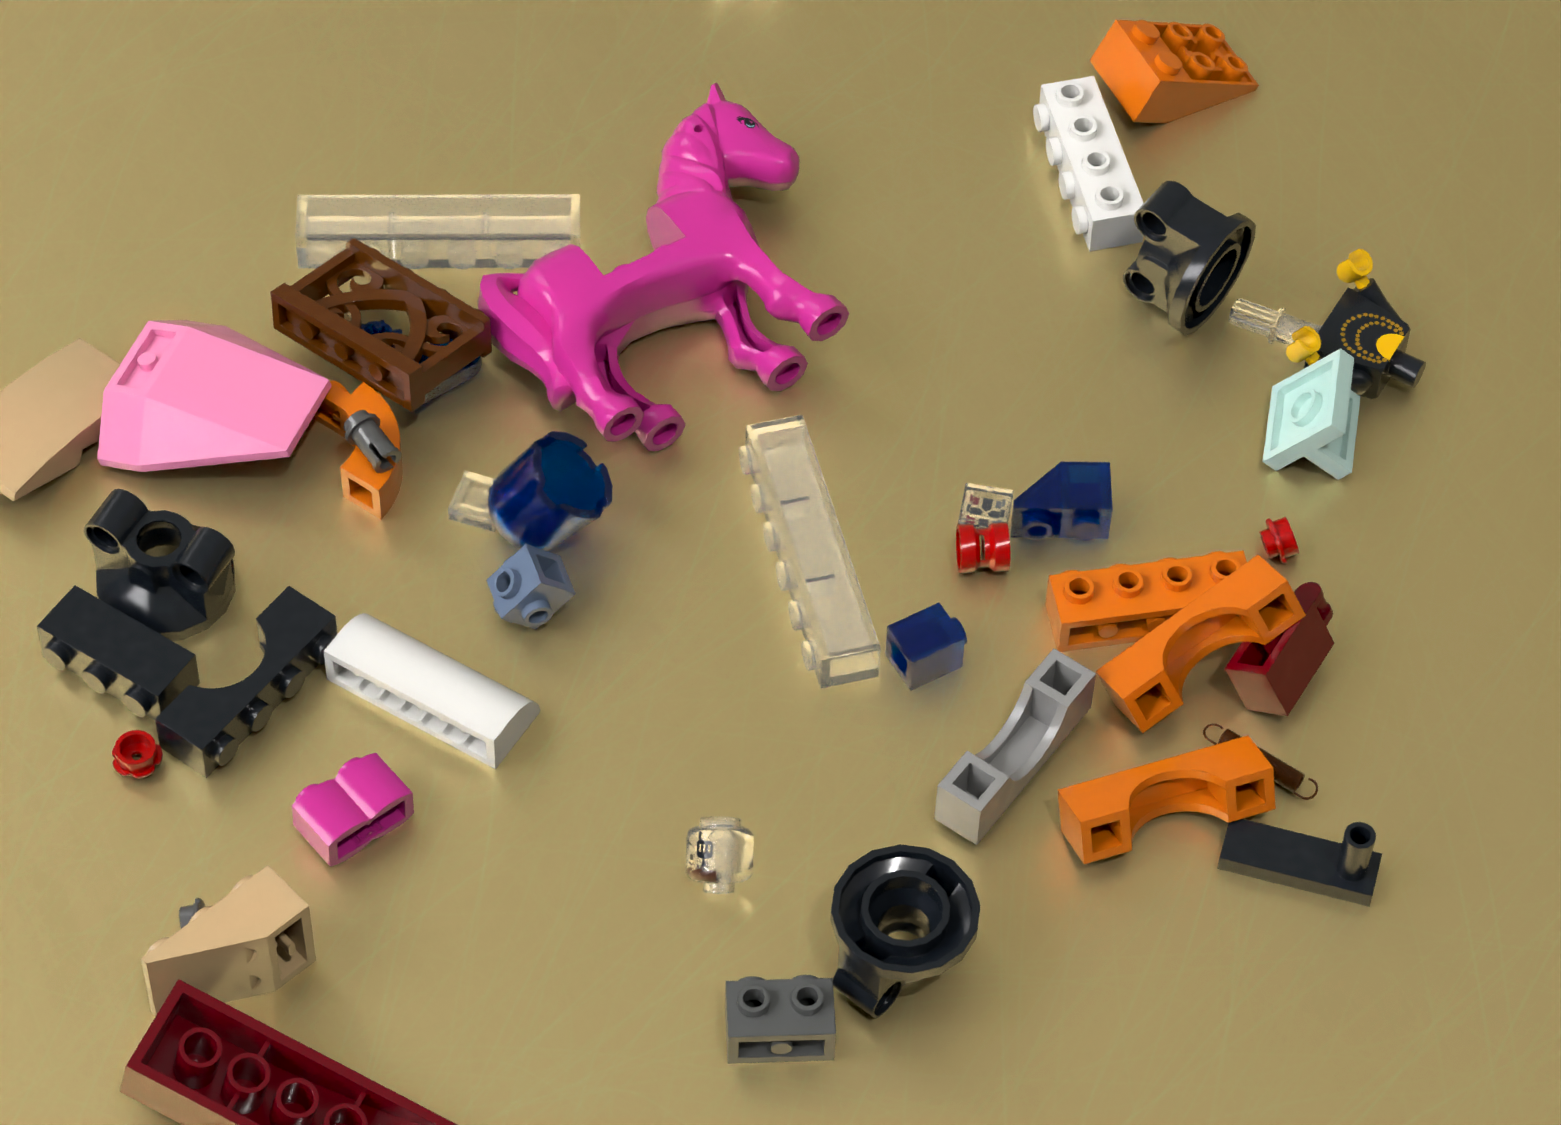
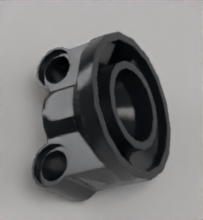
M1166 181L1162 183L1134 215L1135 225L1145 237L1137 259L1124 272L1123 282L1127 290L1135 298L1146 303H1152L1166 311L1169 325L1182 334L1188 335L1197 331L1210 319L1237 281L1249 257L1255 239L1256 224L1241 213L1227 217L1195 198L1182 184L1175 181Z
M123 489L111 491L84 527L85 536L92 544L96 563L97 598L171 641L184 640L210 628L226 613L236 591L235 569L232 559L235 556V549L232 543L222 533L209 527L192 525L185 517L178 513L166 510H148L146 505L129 491Z
M899 844L872 850L850 864L834 887L830 920L839 945L838 969L833 977V987L871 1017L878 1018L895 1002L905 984L941 975L962 961L977 938L980 902L973 881L954 860L930 848ZM895 932H908L917 936L918 939L908 941L894 939L888 935Z

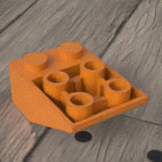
M1115 20L1090 59L1094 68L1133 122L1169 123L1256 91L1259 86L1249 73L1247 64L1234 53L1225 41L1224 33L1211 24Z

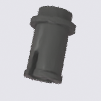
M366 410L357 411L344 423L345 439L349 444L358 446L377 473H384L392 469L394 466L386 457L390 456L395 463H398L401 458V452L379 427L380 419L376 414L368 413Z

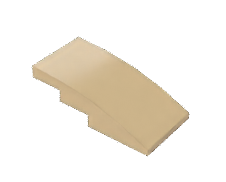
M79 338L39 362L0 391V493L15 501L80 465L82 450L99 441L104 389L120 366V363Z

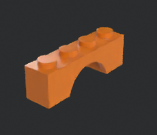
M1256 555L1095 672L1114 705L1144 733L1184 704L1182 688L1185 679L1191 669L1205 656L1233 643L1255 642L1266 645L1305 617L1306 614L1288 580L1260 555Z
M1247 735L1058 789L1061 831L1083 864H1088L1132 851L1133 838L1136 832L1150 820L1165 814L1200 812L1216 816L1230 823L1275 810L1274 769L1253 740Z

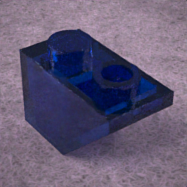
M1060 462L1014 499L1010 527L1011 537H1023L1033 540L1044 538L1108 539L1113 511L1110 462Z

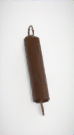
M1208 724L1203 730V735L1208 741L1216 745V742L1206 736V729L1209 726H1218L1221 729L1223 727L1219 724ZM1226 729L1221 735L1218 744L1242 736ZM1259 748L1273 766L1274 782L1287 788V790L1304 800L1312 799L1317 795V782L1311 778L1308 780L1315 784V793L1310 797H1303L1295 791L1303 782L1305 774L1289 766V764L1287 765V763L1274 757V755L1272 756L1268 751L1266 752Z

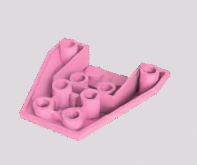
M189 320L148 321L104 389L97 459L102 466L148 472L290 457L332 385L329 379L227 326Z

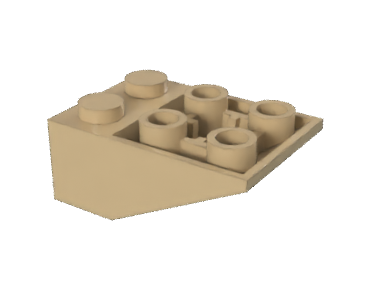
M269 865L254 876L248 875L242 878L233 887L231 893L213 906H206L197 911L186 926L171 937H164L156 941L149 948L146 955L141 958L151 1013L156 1017L178 979L224 1003L278 990L316 961L309 905Z

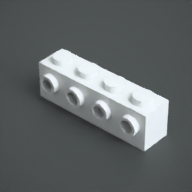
M1089 76L1041 85L1039 104L1033 107L1034 122L1038 132L1044 131L1047 138L1046 152L1050 165H1057L1060 192L1064 200L1070 199L1073 207L1072 222L1076 234H1083L1089 252L1143 242V235L1135 225L1134 215L1144 203L1095 77Z

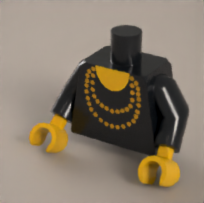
M1357 249L1349 254V259L1341 262L1337 267L1338 278L1345 283L1354 282L1356 285L1354 290L1346 289L1318 333L1309 326H1304L1292 334L1294 342L1287 346L1286 354L1292 362L1299 363L1305 360L1304 368L1341 348L1354 357L1351 390L1359 396L1373 399L1380 395L1390 378L1415 388L1424 372L1426 362L1405 353L1411 329L1387 301L1375 279H1368L1366 276L1373 268L1370 254L1363 249Z

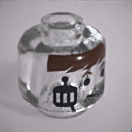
M724 816L701 817L699 825L691 828L686 835V874L689 878L703 883V892L714 894L734 893L735 883H741L751 878L754 858L753 833L748 828L741 826L740 818Z

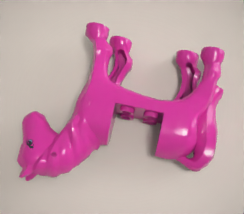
M717 82L712 84L707 103H704L695 109L691 115L681 120L662 149V160L659 166L656 192L658 200L655 205L647 209L646 215L647 230L654 251L629 264L620 265L612 272L603 275L580 247L569 244L535 260L526 273L483 275L480 283L478 309L490 318L492 344L510 361L529 370L545 384L547 397L553 409L561 412L576 403L578 407L593 418L596 428L606 441L617 442L635 432L640 442L648 451H660L672 445L682 435L686 423L670 404H655L636 392L625 380L619 366V355L634 340L660 329L694 322L716 320L721 326L726 339L728 360L736 369L757 371L761 382L770 391H782L794 385L804 375L808 363L794 346L778 344L766 338L755 328L748 312L747 295L749 286L762 299L767 312L778 320L799 323L812 341H824L834 336L846 324L849 312L846 306L835 296L814 293L777 268L760 248L745 211L732 200L729 187H753L768 191L788 190L794 184L799 174L800 159L797 152L787 143L774 137L747 108L727 101Z

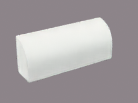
M366 613L352 618L324 650L327 680L494 769L499 766L540 713V707L536 702Z

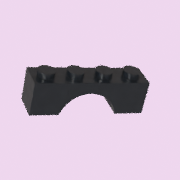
M290 586L256 618L259 644L264 657L258 668L250 676L234 685L222 688H201L188 685L155 718L160 747L205 778L219 765H226L236 754L239 745L253 731L257 732L267 724L272 711L286 697L291 698L297 694L305 678L319 664H325L324 650L337 635L336 616Z

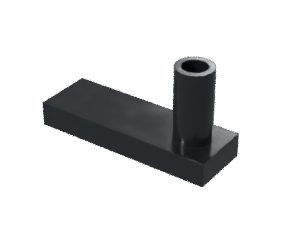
M1240 819L1228 824L1217 869L1370 907L1382 853L1373 851L1376 833L1370 825L1364 822H1354L1348 825L1345 829L1342 843Z

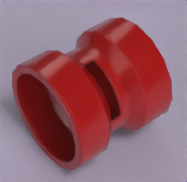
M1007 522L991 523L987 528H976L973 524H957L956 559L959 574L975 573L979 568L988 567L993 572H1008L1010 570L1011 551ZM979 536H981V557H982V560H980V539H979Z

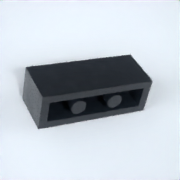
M76 585L37 625L41 653L50 665L59 670L66 668L80 676L92 690L101 694L107 692L123 702L129 711L139 717L148 716L155 720L188 685L197 687L200 684L196 655Z

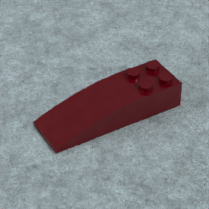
M180 979L177 980L128 1061L120 1092L182 1125H457Z

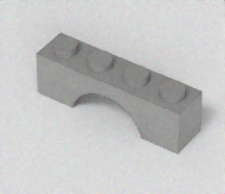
M1053 648L1025 681L1012 713L995 738L975 755L966 751L938 784L934 819L977 845L1089 711L1092 705L1096 673Z

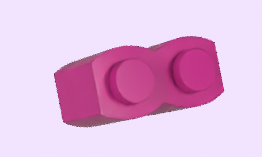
M377 753L368 754L362 758L355 757L350 759L340 768L334 779L307 786L298 794L295 802L292 804L293 826L330 867L353 857L372 840L385 836L406 822L414 814L413 793Z

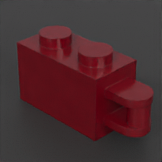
M1307 582L1300 585L1294 591L1306 614L1305 617L1266 645L1255 642H1242L1225 667V671L1246 710L1288 716L1333 647L1334 641L1326 627L1333 617V610L1330 604L1326 602L1323 590L1318 583Z

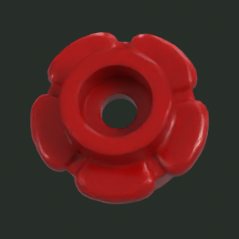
M1286 517L1273 522L1268 518L1266 520L1267 529L1259 532L1264 549L1269 559L1279 556L1281 563L1287 564L1286 558L1299 554L1293 531Z
M132 730L122 734L117 739L112 750V755L115 758L112 764L116 772L122 776L130 775L137 779L151 775L155 771V765H159L163 758L160 745L155 743L154 738L149 733L141 730ZM138 755L142 756L139 760H134L132 758Z

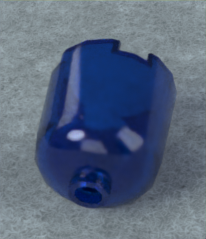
M552 431L531 444L495 478L489 488L488 512L492 524L500 536L510 545L521 549L527 544L548 551L562 544L597 520L603 510L611 504L613 485L604 463L596 466L592 458L583 451L587 447V443L568 432Z

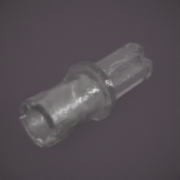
M1242 298L1237 299L1233 303L1229 314V322L1232 325L1266 336L1270 344L1278 341L1290 345L1294 342L1292 334L1300 328L1309 326L1318 333L1322 325L1286 314L1285 308L1281 307L1279 311Z

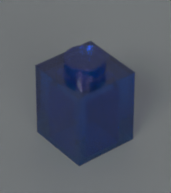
M936 603L887 626L885 655L907 687L912 691L962 667L964 645L967 644L966 632L956 617L950 618L942 605Z

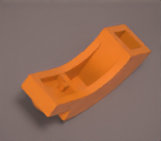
M330 380L332 387L313 419L345 438L346 431L343 428L345 421L355 412L366 410L368 413L378 416L380 419L379 427L401 452L398 423L393 411L383 397L365 382H362L350 394L342 384ZM353 445L354 451L340 467L343 497L382 520L394 504L400 490L403 473L402 456L398 463H395L390 456L386 457L394 467L384 473H377L358 446Z

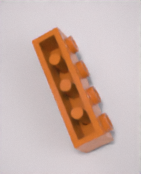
M1244 550L1227 553L1215 551L1203 556L1180 559L1168 557L1156 562L1133 565L1115 564L1109 568L1086 571L1067 570L1060 574L1049 575L1045 605L1057 650L1065 652L1137 642L1247 562Z

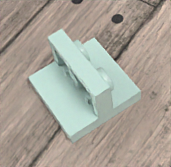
M1340 348L1272 386L1263 463L1278 471L1305 457L1337 480L1352 473L1361 396L1351 390L1354 357Z

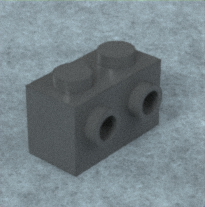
M799 975L792 979L765 980L761 977L749 976L738 981H726L725 1019L728 1064L834 1060L836 1024L833 978Z

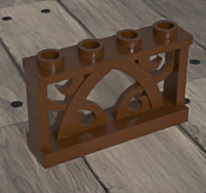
M355 238L346 243V249L293 285L289 286L283 283L270 292L275 330L359 381L365 382L374 390L410 412L424 404L425 395L477 357L485 358L492 353L491 321L487 315L481 310L473 308L454 297L445 289L439 288L418 276L411 269L405 268L389 259L377 249L371 248ZM351 279L350 292L343 293L339 287ZM360 311H405L410 322L409 336L393 332L369 334L361 329ZM345 313L350 317V321L344 319ZM450 338L453 340L452 342H450V343L447 344L446 346L433 345V344H444V343H447V342L450 341ZM423 355L429 357L421 364H419Z

